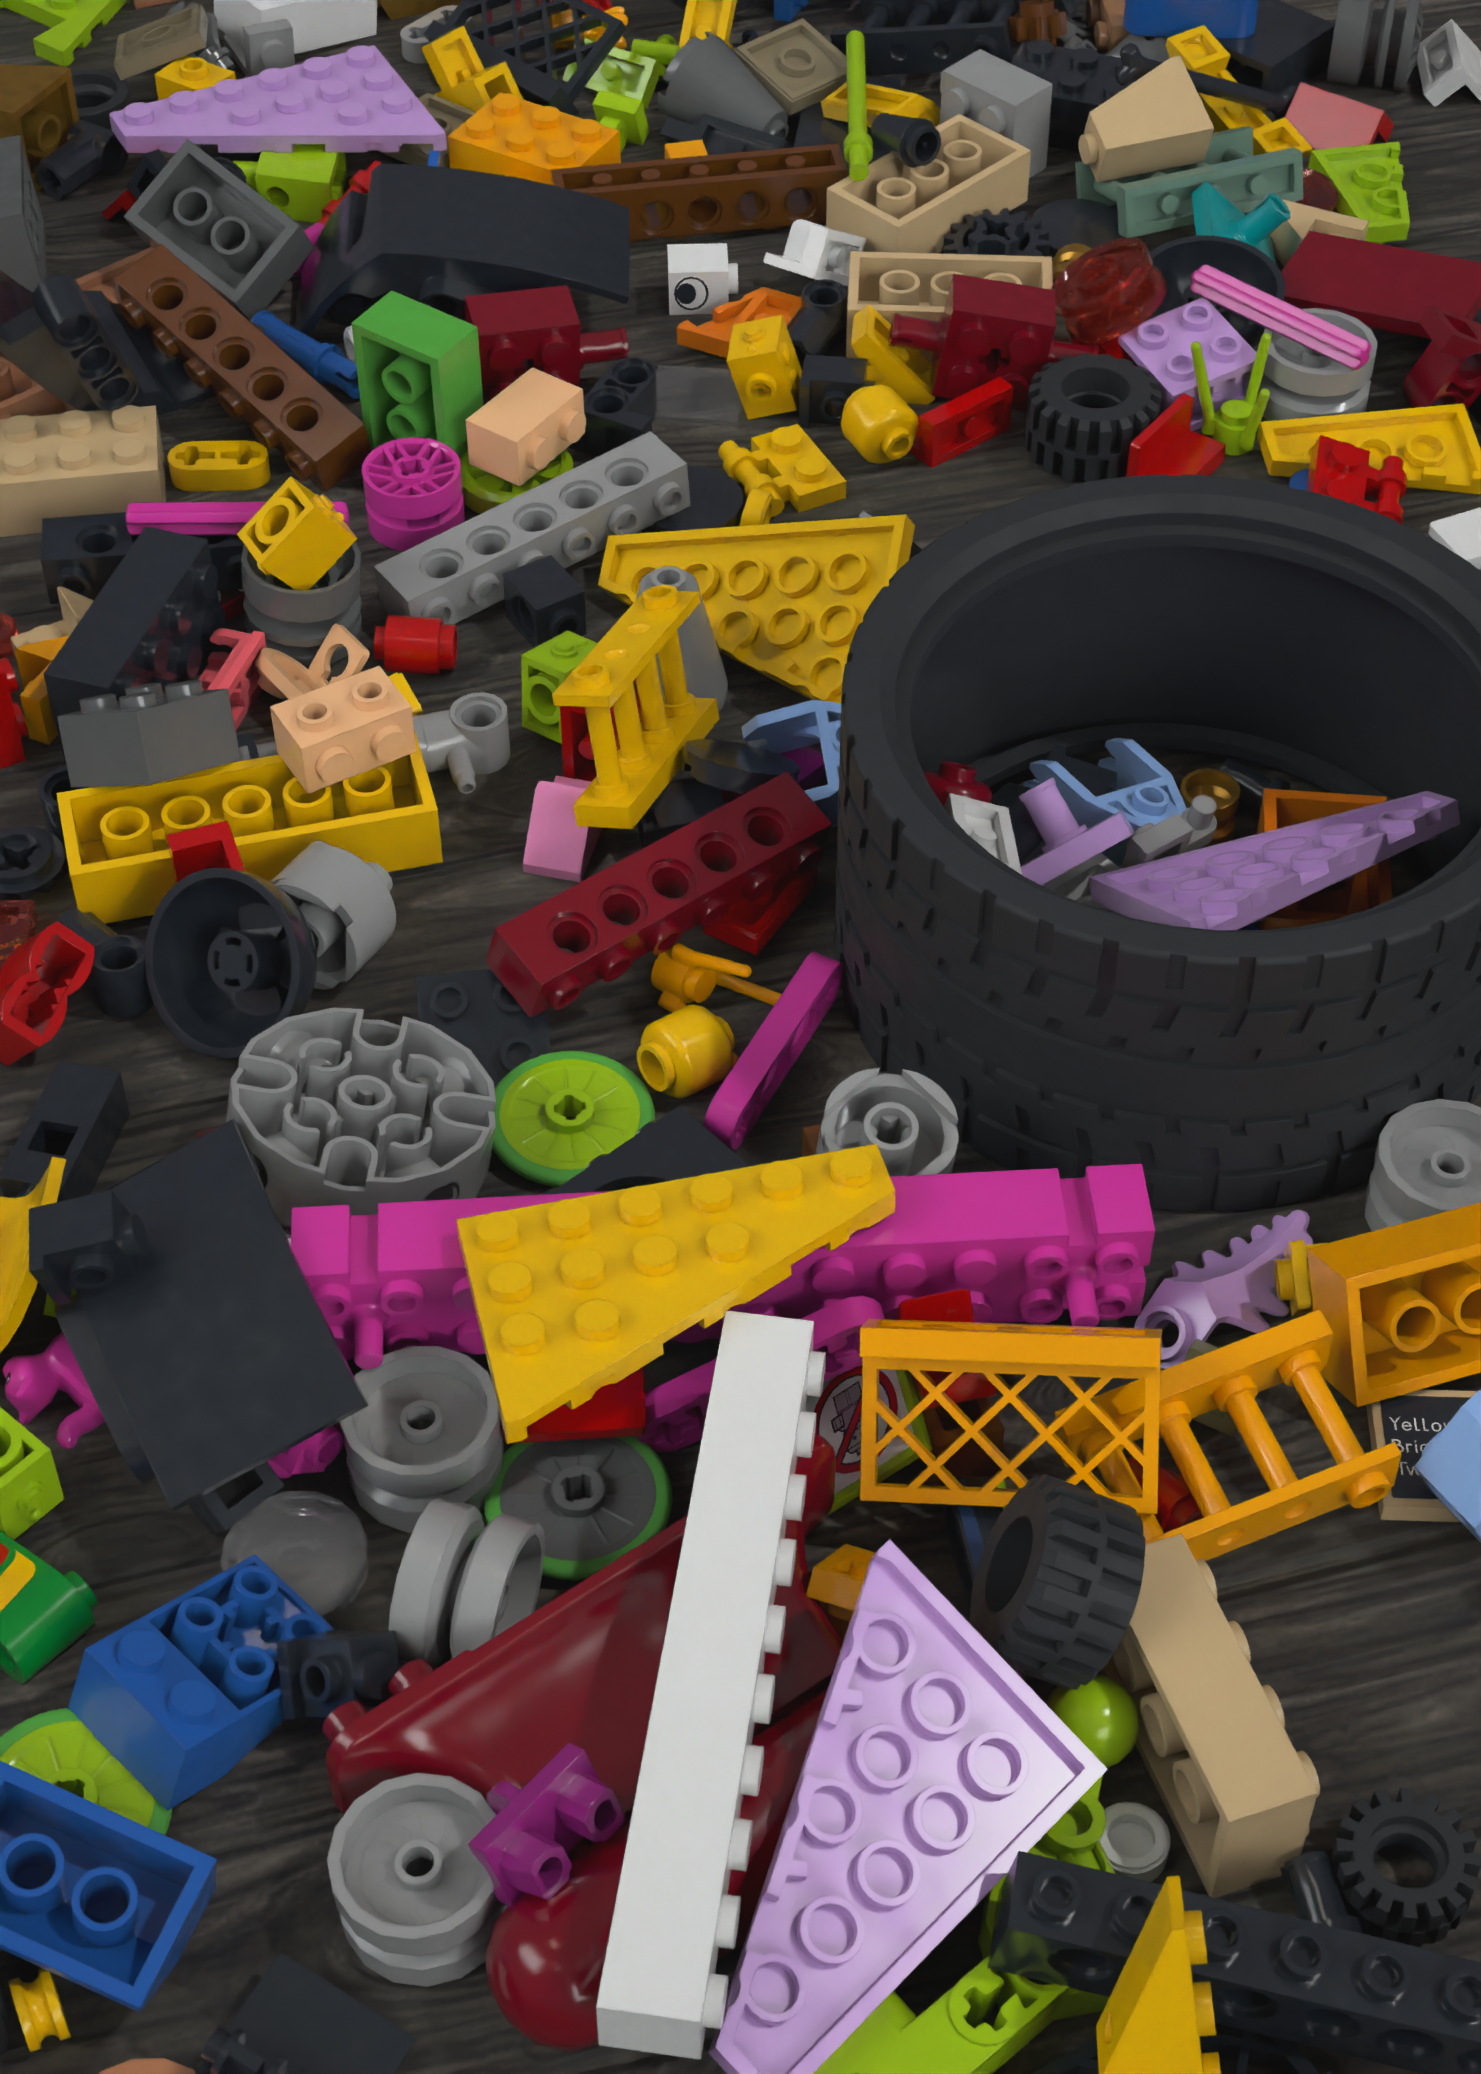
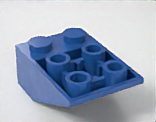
M254 1554L85 1648L68 1709L92 1732L93 1736L168 1811L225 1776L285 1720L283 1719L277 1641L334 1630V1628L266 1563Z

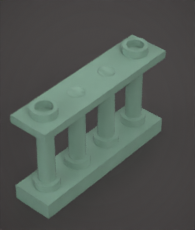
M1250 126L1213 133L1204 162L1098 183L1089 164H1084L1083 161L1075 162L1077 199L1097 201L1108 206L1117 205L1118 231L1125 238L1195 224L1191 193L1205 181L1242 213L1252 211L1266 199L1269 193H1275L1281 199L1291 202L1303 200V152L1292 147L1253 156V128Z

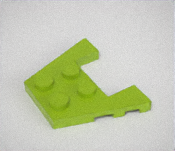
M0 0V9L5 7L51 27V29L33 39L35 53L43 59L59 66L67 67L74 61L73 51L77 46L78 48H85L92 41L90 32L96 25L104 27L128 0Z

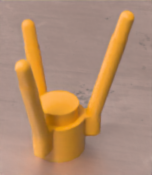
M680 943L674 944L671 948L659 954L651 973L652 985L663 992L659 998L658 1005L672 1013L686 1007V1003L693 1001L697 1003L704 1002L711 995L716 984L773 1006L782 995L781 993L733 976L749 977L752 969L748 965L697 952ZM734 1052L732 1067H734V1065L739 1059V1057Z

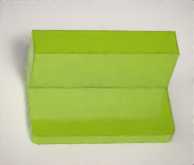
M584 38L585 45L595 42ZM613 47L583 90L598 94L599 90L641 99L644 109L647 110L657 81L669 84V82L663 79L667 68L655 59ZM577 62L567 65L562 79L564 82L567 83L577 70Z

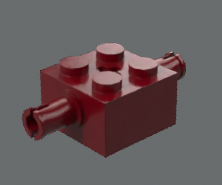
M954 273L943 317L940 316L939 321L894 313L888 346L890 347L898 346L933 352L932 396L955 399L1000 376L1013 386L1012 408L1025 411L1028 409L1029 385H1031L1035 373L1041 372L1044 365L1049 362L1057 363L1058 358L1065 356L1075 357L1084 353L1098 355L1099 352L1098 346L1095 345L1087 346L1054 340L1056 330L1055 290Z
M568 285L465 296L466 322L478 328L483 405L532 367L580 387V370H583L584 364L618 361L629 357L627 353L629 352L628 339L624 327L580 333V321Z

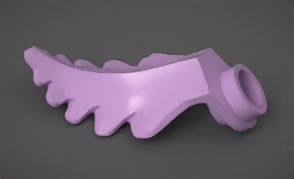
M1295 1210L1287 1217L1276 1215L1272 1219L1273 1226L1271 1230L1263 1225L1254 1226L1250 1233L1252 1238L1250 1244L1241 1237L1232 1238L1228 1244L1232 1253L1231 1257H1225L1213 1250H1206L1201 1254L1204 1268L1199 1269L1180 1261L1172 1265L1173 1277L1165 1278L1134 1325V1328L1162 1329V1332L1170 1323H1175L1178 1327L1179 1337L1173 1346L1167 1348L1163 1341H1161L1162 1369H1167L1184 1362L1190 1345L1196 1339L1205 1342L1219 1323L1225 1322L1259 1333L1270 1329V1326L1260 1315V1312L1281 1317L1286 1316L1290 1312L1289 1307L1283 1301L1278 1300L1275 1292L1274 1260L1285 1259L1284 1249L1289 1241L1304 1240L1305 1245L1313 1244V1239L1306 1231L1310 1221L1307 1212Z

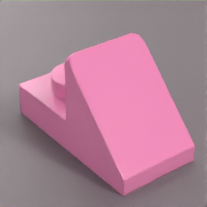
M556 776L553 783L547 781L538 782L534 793L523 859V872L575 882L582 881L603 829L599 827H579L576 824L573 804L591 784L590 781Z

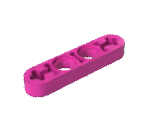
M814 951L806 957L715 1094L706 1112L703 1126L728 1148L736 1150L746 1139L831 1008L843 981V963Z
M865 1296L848 1297L800 1319L814 1321L813 1351L826 1352L823 1382L862 1364L863 1357H860V1327L868 1319H885L880 1303L875 1299ZM717 1358L645 1393L647 1431L644 1435L638 1436L639 1442H645L655 1452L662 1453L684 1448L702 1439Z

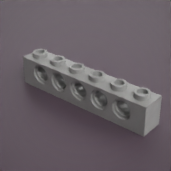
M651 431L375 565L374 571L382 609L388 615L443 618L444 624H455L504 599L503 573L552 555L565 569L605 549L608 536L635 534L653 525L654 522L691 506L687 463Z

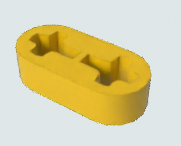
M190 441L176 445L167 455L172 484L183 491L254 490L265 485L271 477L267 449L263 444L256 441Z

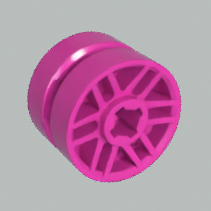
M401 438L378 446L365 458L362 464V478L366 498L368 529L373 538L380 544L394 550L406 551L465 522L461 463L456 452L448 445L428 438Z

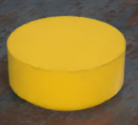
M752 488L742 513L740 526L770 523L774 506V496L772 493Z

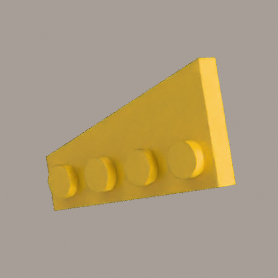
M1464 403L1260 422L1257 439L1269 475L1292 477L1294 473L1308 469L1310 467L1312 448L1319 436L1323 435L1370 451L1368 466L1378 470L1382 468V462L1386 457H1400L1404 463L1403 471L1407 474L1408 478L1407 488L1481 494V449Z

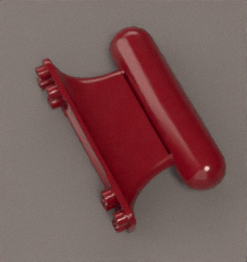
M815 1434L811 1458L797 1457L795 1474L806 1475L807 1481L802 1520H787L785 1532L786 1539L796 1540L791 1587L777 1585L774 1605L786 1606L783 1643L780 1654L766 1653L763 1674L775 1675L772 1713L769 1724L755 1722L751 1744L764 1746L761 1783L758 1796L743 1795L740 1819L752 1820L753 1822L750 1853L746 1871L731 1869L727 1895L740 1896L741 1898L734 1949L746 1940L843 1645V1641L828 1621L819 1600L806 1595L810 1575L805 1553V1537L818 1528L826 1519L832 1509L835 1494L836 1455L830 1443L818 1434ZM688 1515L475 1650H465L435 1670L425 1659H416L407 1663L395 1673L389 1683V1691L393 1697L369 1712L360 1701L346 1702L337 1707L326 1718L322 1726V1732L331 1743L326 1754V1766L333 1801L343 1815L354 1800L381 1782L414 1773L453 1777L480 1792L488 1803L487 1793L498 1782L506 1781L522 1790L568 1743L585 1750L599 1780L612 1789L625 1814L624 1823L606 1842H593L583 1837L567 1853L572 1864L569 1880L550 1900L526 1893L513 1906H508L495 1922L486 1950L487 1984L508 2023L539 2046L575 2052L599 2043L596 2005ZM972 1625V1627L981 1635V1633L974 1627V1625ZM719 1947L717 1961L734 1949Z

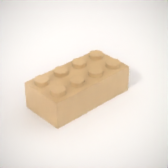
M958 114L935 127L941 136V147L937 157L930 164L914 168L908 167L890 152L869 164V174L865 180L855 181L848 176L828 187L826 227L866 238L863 252L939 254L944 251V234H951L950 225L953 223L964 225V215L970 214L976 217L982 214L983 209H988L992 215H997L1003 208H1008L1011 211L1027 201L1031 150Z
M850 251L846 358H858L851 346L854 315L868 304L890 324L894 313L939 321L940 316L943 317L953 273L1053 290L1052 257ZM918 350L932 363L933 352Z
M126 405L111 411L84 412L81 410H71L63 414L42 416L16 415L9 419H0V537L42 533V520L44 518L126 512L128 505L132 502H166L165 461L156 405L143 407Z
M1178 1534L1145 1544L1144 1572L1133 1616L1114 1654L1105 1667L1099 1671L1101 1674L1121 1683L1135 1701L1139 1723V1736L1135 1745L1209 1897L1216 1898L1282 1876L1280 1868L1285 1867L1284 1863L1300 1855L1302 1852L1305 1838L1309 1835V1823L1315 1801L1320 1795V1784L1311 1759L1304 1751H1295L1284 1730V1713L1278 1696L1271 1686H1261L1250 1665L1249 1645L1242 1628L1236 1621L1228 1622L1217 1602V1587L1210 1567L1203 1559L1195 1560L1183 1535Z

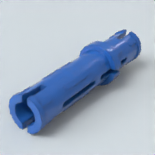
M266 310L259 311L252 317L250 322L263 328L264 332L262 333L294 362L308 370V374L318 383L332 384L344 391L348 396L354 399L360 398L358 380H356V363L346 358L341 348L332 343L322 344Z

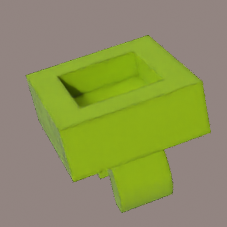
M599 90L592 103L597 122L620 131L621 152L626 145V141L643 145L650 130L642 100Z

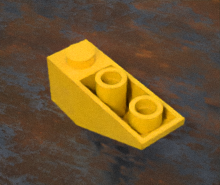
M1180 1876L1166 1878L1098 2020L1096 2035L1099 2074H1221L1219 2053H1201L1200 2037L1216 2035L1210 1981L1193 1983L1191 1965L1208 1964L1201 1910L1184 1911Z

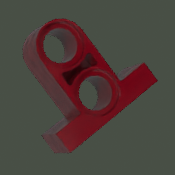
M1431 305L1419 323L1432 341L1407 374L1402 383V393L1412 408L1464 403L1467 411L1481 393V323Z

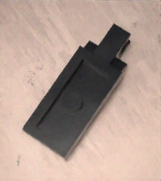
M703 114L702 118L696 117L693 124L667 117L660 132L666 139L667 144L702 139L708 155L790 148L788 142L783 138L707 114Z

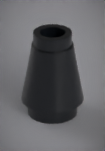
M882 113L875 118L871 127L873 139L908 167L926 166L934 161L940 151V133L928 119Z

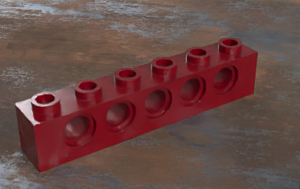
M786 771L496 927L485 963L530 1018L550 1007H553L554 1010L563 1009L574 1002L581 995L584 988L600 979H603L604 982L615 980L630 968L634 960L650 951L655 955L665 952L680 939L684 932L699 924L703 928L709 927L719 921L734 904L745 898H748L749 901L761 898L774 887L777 880L792 872L796 875H801L809 871L824 855L822 847L832 822ZM611 921L618 922V923H620V924H622V925L615 924V923H613V922H611ZM560 948L569 949V950L573 951L574 953L566 952V951H564V950H562V949H560Z

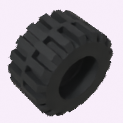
M1084 353L1075 357L1065 356L1058 358L1057 363H1047L1042 367L1041 372L1035 373L1031 385H1029L1025 446L1026 450L1031 452L1030 458L1035 464L1043 465V470L1049 474H1059L1062 476L1061 479L1071 482L1074 480L1089 482L1126 477L1131 442L1160 415L1161 392L1159 391L1158 382L1155 378L1149 377L1150 372L1143 367H1135L1132 361L1124 358H1113V355H1091V353Z
M1043 1474L1041 1477L1035 1476L1030 1479L1006 1505L993 1526L984 1546L972 1589L970 1624L974 1625L982 1637L1013 1670L1068 1690H1076L1080 1685H1087L1095 1678L1099 1670L1105 1667L1114 1654L1129 1626L1138 1601L1145 1560V1537H1143L1141 1517L1136 1515V1510L1129 1505L1050 1475Z

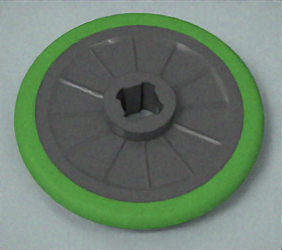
M637 1436L515 1443L503 1454V1467L490 1492L484 1499L485 1517L487 1524L502 1513L539 1522L544 1529L545 1537L542 1576L559 1580L581 1581L666 1529L672 1510V1486L662 1460L647 1443L639 1442Z

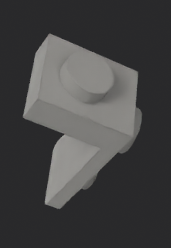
M287 19L243 26L244 47L228 34L224 35V46L231 52V56L246 77L259 75L260 72L269 68L282 69L295 65L293 27Z

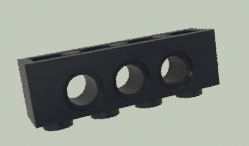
M126 512L44 518L42 520L41 564L50 604H60L57 587L59 586L93 601L96 599L138 538V536H132L128 533ZM193 536L208 540L212 564L216 566L218 571L217 591L242 589L241 557L244 543L239 536Z

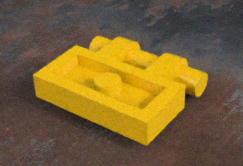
M798 424L780 427L772 432L752 437L751 452L747 448L739 447L732 440L724 442L718 450V454L723 460L725 472L737 483L743 484L746 498H748L752 488L772 493L774 496V506L771 517L779 515L784 509V503L788 501L798 513L846 498V480Z

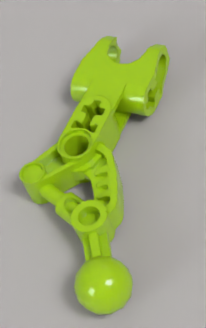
M1097 1674L1087 1685H1080L1076 1690H1068L1057 1686L1050 1693L1045 1703L1106 1768L1121 1762L1132 1751L1139 1736L1138 1713L1135 1701L1121 1683L1103 1674ZM1103 1774L1027 1853L1115 1874L1100 1842L1106 1824L1104 1808L1098 1801ZM1006 1874L987 1893L978 1937V1944L984 1960L918 2017L892 1991L813 2074H992L1054 2020L1103 2011L1109 1997L1069 1988L1064 1985H1039L1031 1982L1026 1977L988 1968L998 1893L1007 1876ZM997 2003L1000 2011L993 2028L987 2023L980 2024L992 2014Z

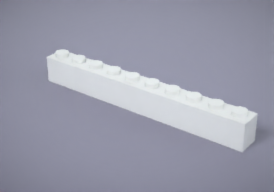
M726 1311L596 2005L598 2042L601 2046L701 2060L706 2027L722 2028L727 1998L728 1976L715 1974L719 1947L734 1949L741 1898L740 1896L727 1895L731 1869L746 1871L748 1865L753 1822L752 1820L740 1819L743 1795L758 1796L760 1789L764 1746L751 1745L755 1722L769 1724L771 1719L775 1675L763 1674L766 1653L780 1654L782 1649L786 1606L774 1605L777 1585L791 1587L796 1540L786 1539L785 1532L787 1520H802L807 1476L795 1474L797 1457L811 1458L816 1413L805 1412L807 1395L821 1397L824 1381L826 1352L813 1351L814 1321Z

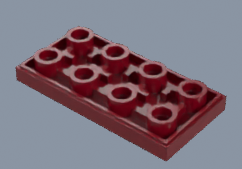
M1309 231L1281 271L1285 283V302L1300 309L1320 308L1339 311L1357 318L1368 327L1383 329L1390 334L1403 333L1431 339L1419 323L1431 305L1470 320H1474L1481 309V262Z

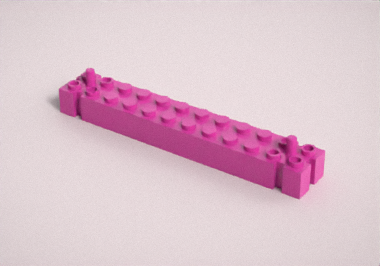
M1142 1164L1086 1167L1084 1178L1060 1179L1058 1168L890 1177L896 1191L894 1213L870 1228H862L855 1231L847 1242L831 1252L824 1246L818 1248L791 1265L792 1275L748 1303L738 1304L727 1310L801 1319L845 1298L865 1296L873 1298L880 1303L885 1319L897 1320L898 1306L904 1300L957 1289H967L971 1295L974 1323L1029 1322L1032 1324H1045L1058 1320L1063 1309H1069L1072 1326L1096 1327L1100 1320H1115L1124 1316L1141 1315L1146 1287L1143 1266L1150 1264L1155 1236V1227ZM610 1191L378 1203V1214L351 1216L349 1205L292 1208L291 1247L346 1361L354 1358V1362L358 1367L375 1369L383 1362V1346H386L388 1353L410 1346H440L456 1352L476 1355L486 1354L461 1252L456 1219ZM724 1317L705 1329L696 1323L668 1341L677 1340L683 1343H695L704 1339L721 1338Z

